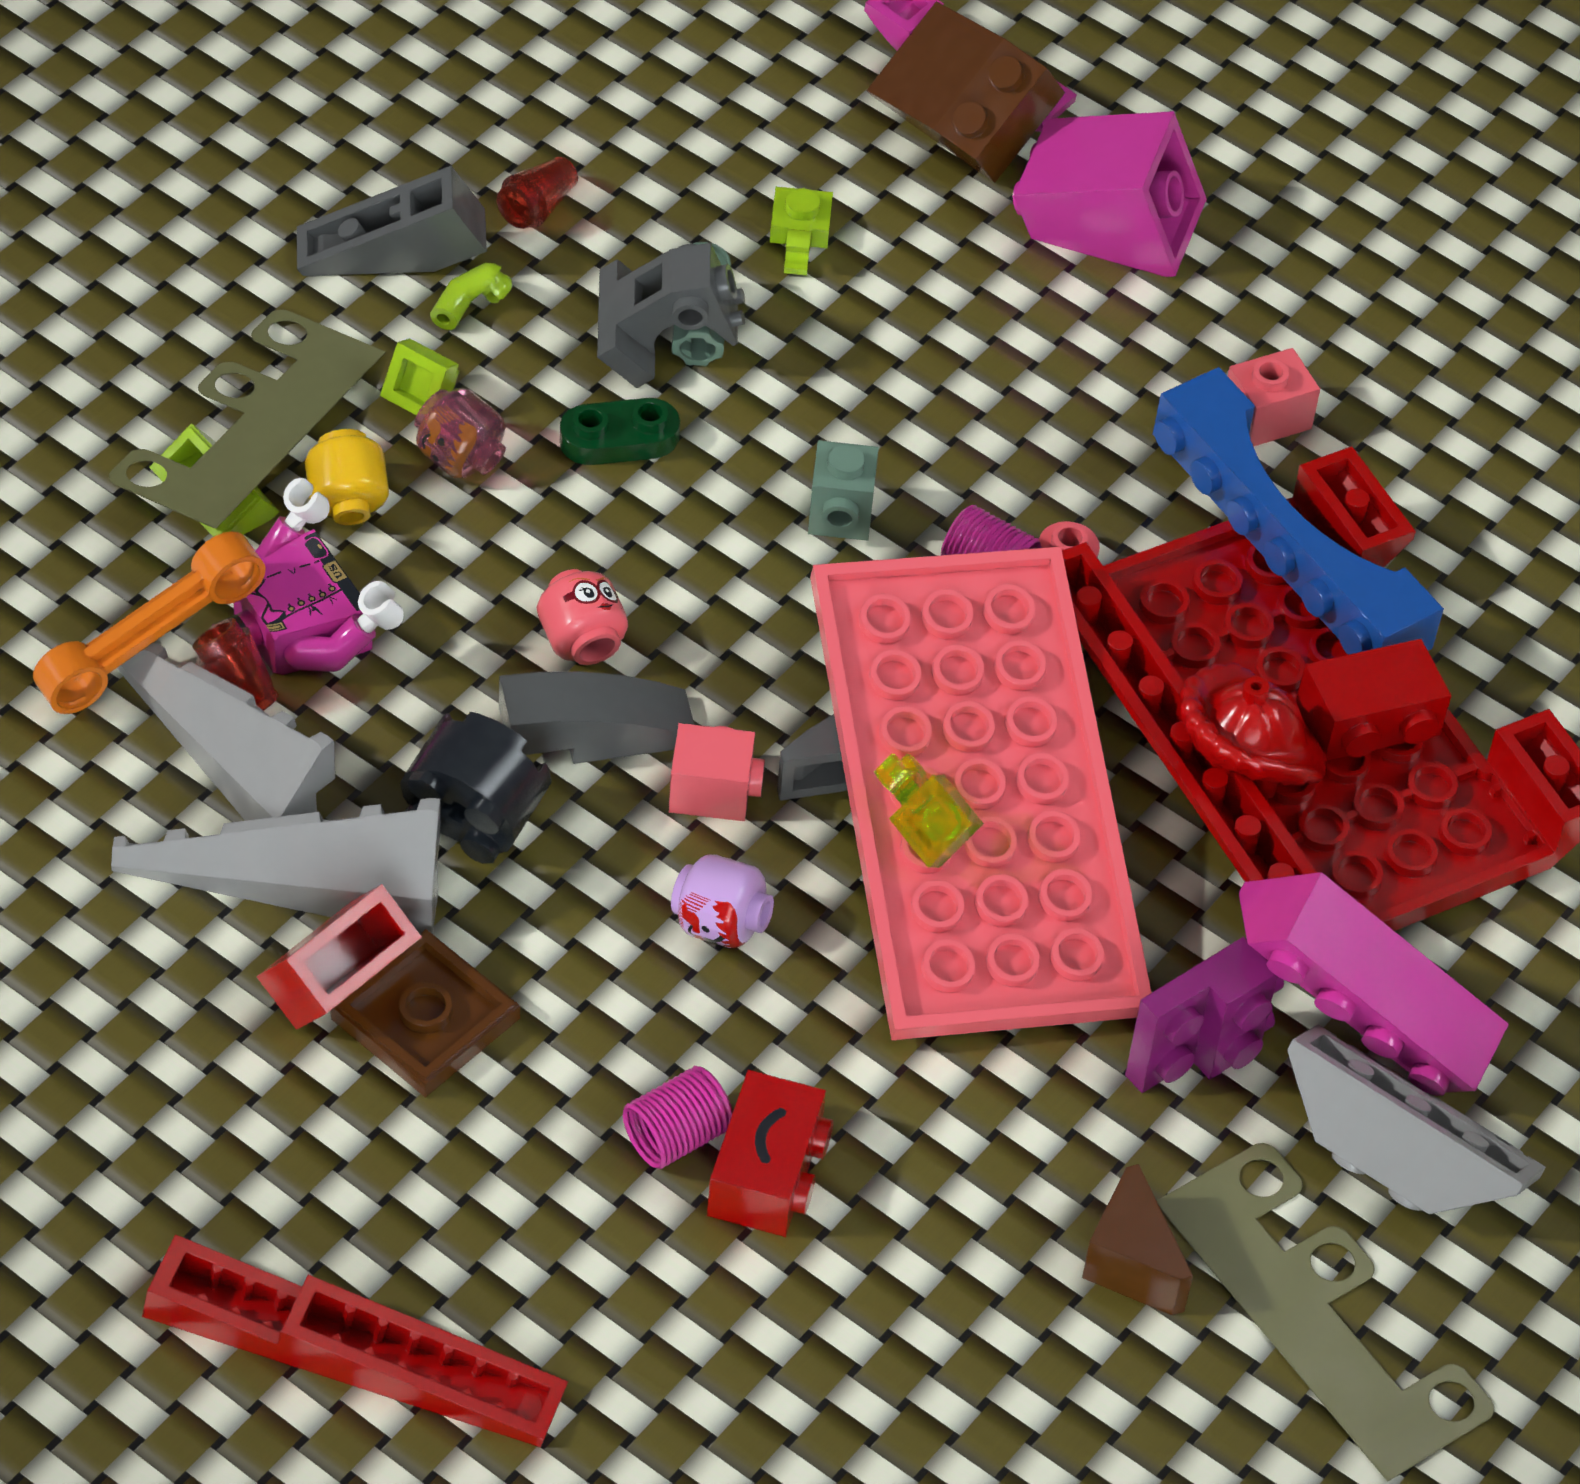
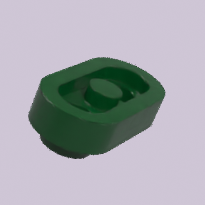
M639 398L578 405L568 410L560 421V448L567 458L583 465L660 458L671 453L679 442L680 417L677 410L671 404L657 398Z

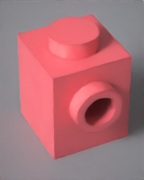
M1294 348L1229 366L1228 377L1255 405L1249 432L1253 447L1312 429L1320 388Z
M678 723L671 770L669 813L745 821L748 796L761 797L765 759L753 758L755 732L735 730L727 726L709 727Z

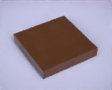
M427 929L420 933L422 937L331 1010V1020L425 1098L520 1019V1005Z

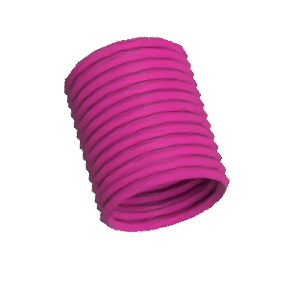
M970 505L961 511L950 526L941 548V555L1041 548L1039 538H1034L1031 534H1027L1021 531V529H1016V526H1011V523H1006L1005 520H1001L995 517V515H990V512H985V509L979 508L977 505Z
M694 1065L691 1069L680 1073L672 1080L669 1079L656 1089H652L645 1095L632 1100L630 1104L627 1103L623 1109V1122L630 1141L644 1161L654 1168L663 1169L671 1162L674 1163L677 1159L679 1160L682 1156H686L687 1153H691L699 1146L702 1147L710 1140L713 1141L715 1137L724 1134L727 1131L733 1111L724 1089L713 1074L701 1066Z

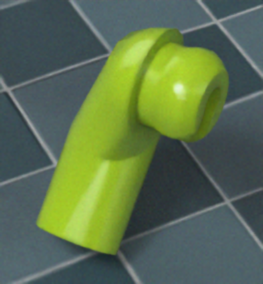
M486 262L453 278L430 312L431 320L441 329H455L470 303L476 297L482 294L490 303H498L511 290L512 279L500 271L502 266Z

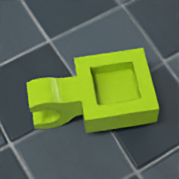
M775 186L770 243L786 244L784 273L807 275L810 247H828L833 192Z

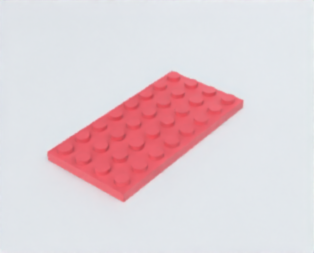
M1061 547L813 565L810 580L891 1040L1137 1018L1140 1000L1151 994L1152 991Z

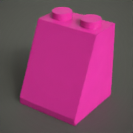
M1174 111L1047 119L1037 143H1034L1031 148L1030 158L1022 177L1015 184L1013 190L1015 211L1018 215L1022 216L1031 239L1164 277L1176 276L1207 200Z

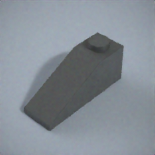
M452 166L297 226V270L302 276L435 272L487 252L485 208Z

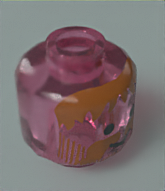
M456 388L450 392L445 389L437 391L424 403L415 418L414 425L418 429L416 436L418 448L453 478H467L477 471L482 475L489 473L500 462L506 451V446L501 443L506 429L503 417L469 389Z

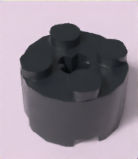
M469 712L464 721H455L447 713L443 715L400 782L403 798L408 803L405 811L417 810L421 799H440V833L459 841L462 850L471 859L482 864L493 863L499 853L509 851L551 785L550 769L546 762L538 765L536 768L534 763L522 752L527 740L501 722L475 712Z

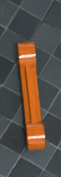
M234 531L224 532L212 537L195 553L191 562L192 571L88 644L79 641L66 642L52 648L43 655L34 668L33 680L53 710L60 714H72L84 710L97 701L105 691L108 684L107 674L212 601L218 604H231L250 595L262 582L266 567L246 537Z

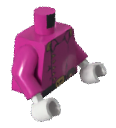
M304 478L294 479L288 484L284 491L283 499L285 506L291 512L287 518L279 516L256 549L257 554L266 567L262 582L250 595L234 603L235 615L219 621L211 627L214 641L224 658L229 659L255 647L271 671L279 675L299 670L339 671L357 654L365 653L372 649V640L376 637L375 628L377 626L385 630L394 629L401 624L404 616L403 608L393 600L395 591L382 581L371 582L360 593L316 531L313 529L305 533L302 529L306 522L312 524L321 522L330 511L328 499L320 492L314 493L309 502L304 505L314 489L313 484Z

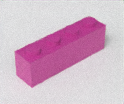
M1322 872L1244 882L1239 891L1247 944L1268 960L1266 965L1272 973L1283 980L1299 984L1316 998L1314 1004L1321 1012L1336 1020L1345 1021L1363 1035L1361 1041L1365 1047L1377 1055L1393 1059L1409 1072V1081L1420 1090L1435 1096H1443L1445 1093L1476 1091L1509 1025L1505 1020Z

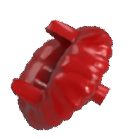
M1234 662L1226 665L1213 664L1209 668H1203L1196 672L1195 675L1189 676L1186 679L1184 688L1179 693L1181 702L1180 715L1195 749L1210 764L1221 766L1231 772L1240 773L1253 780L1266 800L1274 797L1278 783L1284 786H1303L1305 783H1320L1323 780V776L1326 774V755L1319 741L1303 720L1299 707L1291 694Z

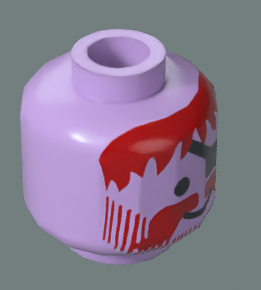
M705 855L694 865H686L676 879L671 897L672 912L678 915L679 924L686 934L727 948L743 946L752 937L754 932H764L770 922L774 907L773 897L766 894L765 877L758 868L719 855Z

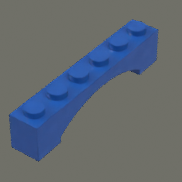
M1220 367L1161 393L1153 429V435L1163 452L1174 457L1191 476L1196 488L1202 494L1208 495L1224 512L1233 529L1240 535H1244L1264 556L1271 571L1278 576H1282L1302 598L1306 609L1313 616L1319 617L1334 633L1348 655L1422 639L1428 651L1433 649L1444 608L1406 567L1394 572L1355 555L1320 532L1286 500L1266 473L1251 442L1249 432L1255 405Z

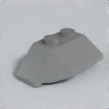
M1316 1025L1294 1038L1287 1050L1315 1142L1331 1151L1334 1161L1344 1169L1356 1174H1367L1389 1188L1390 1196L1396 1202L1409 1209L1423 1210L1428 1214L1517 1196L1540 1179L1546 1168L1434 1095L1420 1090L1408 1079L1353 1045L1341 1041L1335 1034L1320 1025Z

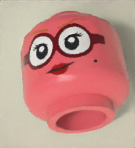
M571 569L559 573L550 581L549 587L541 594L536 607L539 620L555 654L564 660L575 661L580 665L597 664L614 655L619 649L621 640L624 638L628 628L626 613L612 582L598 572H582L578 569Z

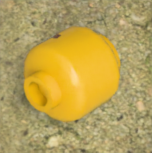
M355 429L334 430L321 436L318 444L309 450L305 459L307 481L314 486L309 499L316 492L324 495L330 505V511L327 516L333 517L336 523L341 525L363 523L370 518V513L384 505L389 496L385 455L381 446L372 439L367 438L365 433Z

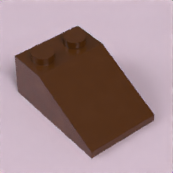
M937 1L866 90L875 99L994 183L1065 94L1047 67L1005 38Z

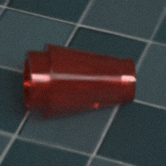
M555 157L552 160L508 176L503 181L497 195V205L501 215L509 224L516 228L525 229L541 226L570 190L576 186L578 182L576 168L568 159Z
M229 618L206 630L193 643L192 648L198 655L196 665L252 694L256 705L263 711L278 699L279 693L273 686V681L248 627L241 628L234 618Z

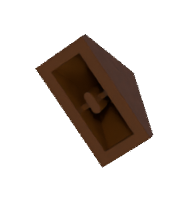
M1139 1164L1126 1167L1089 1241L1082 1278L1169 1315L1185 1312L1193 1274Z

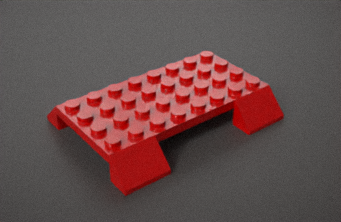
M1352 446L1299 465L1293 497L1286 500L1315 528L1340 546L1363 559L1385 567L1414 539L1415 529ZM1229 520L1104 566L1087 542L1062 550L1081 644L1244 882L1322 872L1392 930L1396 931L1551 869L1580 842V749L1550 709L1496 729L1487 760L1448 709L1439 736L1432 737L1419 744L1404 743L1377 749L1362 757L1347 756L1329 760L1326 765V774L1320 783H1305L1303 786H1284L1278 783L1274 797L1266 800L1253 780L1240 773L1228 771L1221 766H1213L1195 749L1180 715V690L1184 688L1186 679L1189 676L1195 675L1199 670L1209 668L1213 664L1226 665L1234 662L1250 670L1256 676L1276 684L1280 689L1291 694L1296 701L1305 664L1348 655L1343 649L1340 640L1319 617L1313 616L1306 609L1302 598L1282 576H1278L1271 571L1264 556L1244 535H1240L1233 529Z

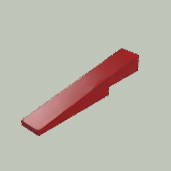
M176 1234L147 1290L142 1314L144 1318L540 1448L568 1384V1381L309 1274L303 1286H300Z

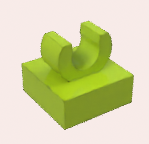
M410 338L397 342L380 396L424 420L426 415L428 417V413L430 416L431 409L435 412L434 407L442 416L437 407L442 412L444 411L448 396L452 395L460 372L458 370L459 364Z

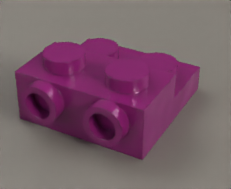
M1243 936L1140 1000L1125 1076L1141 1093H1144L1163 1080L1166 1083L1178 1080L1191 1068L1193 1063L1209 1080L1231 1066L1234 1069L1246 1066L1261 1051L1264 1032L1275 1024L1271 1001L1273 994L1284 987V980L1268 969L1266 965L1268 960L1248 945L1247 940Z

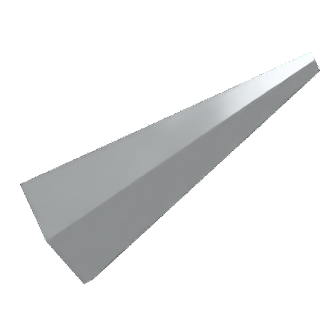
M155 642L117 667L119 672L245 821L317 812L316 793L335 779L334 740L328 735L319 732L309 738L294 730L297 725L293 716L281 711L270 717L256 705L254 696L193 662H189L179 668L166 661L165 659L168 657L166 648Z
M421 799L417 810L385 814L381 804L363 806L359 817L340 820H324L320 812L224 823L220 834L189 838L185 828L167 831L164 841L133 844L129 843L125 836L114 837L111 869L113 872L332 917L351 901L383 884L419 934L425 929L433 934L438 898L440 799Z

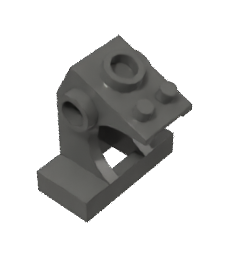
M705 243L698 245L685 244L678 248L670 249L634 271H631L618 259L601 268L599 272L597 357L635 388H638L655 378V340L657 335L668 327L676 325L685 330H696L705 325L714 330L732 346L738 344V326L745 325V316L742 310L738 311V304L745 303V294L742 288L737 289L730 265H721L712 244Z

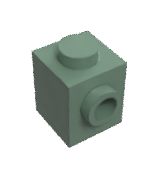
M818 440L808 534L869 540L879 447Z

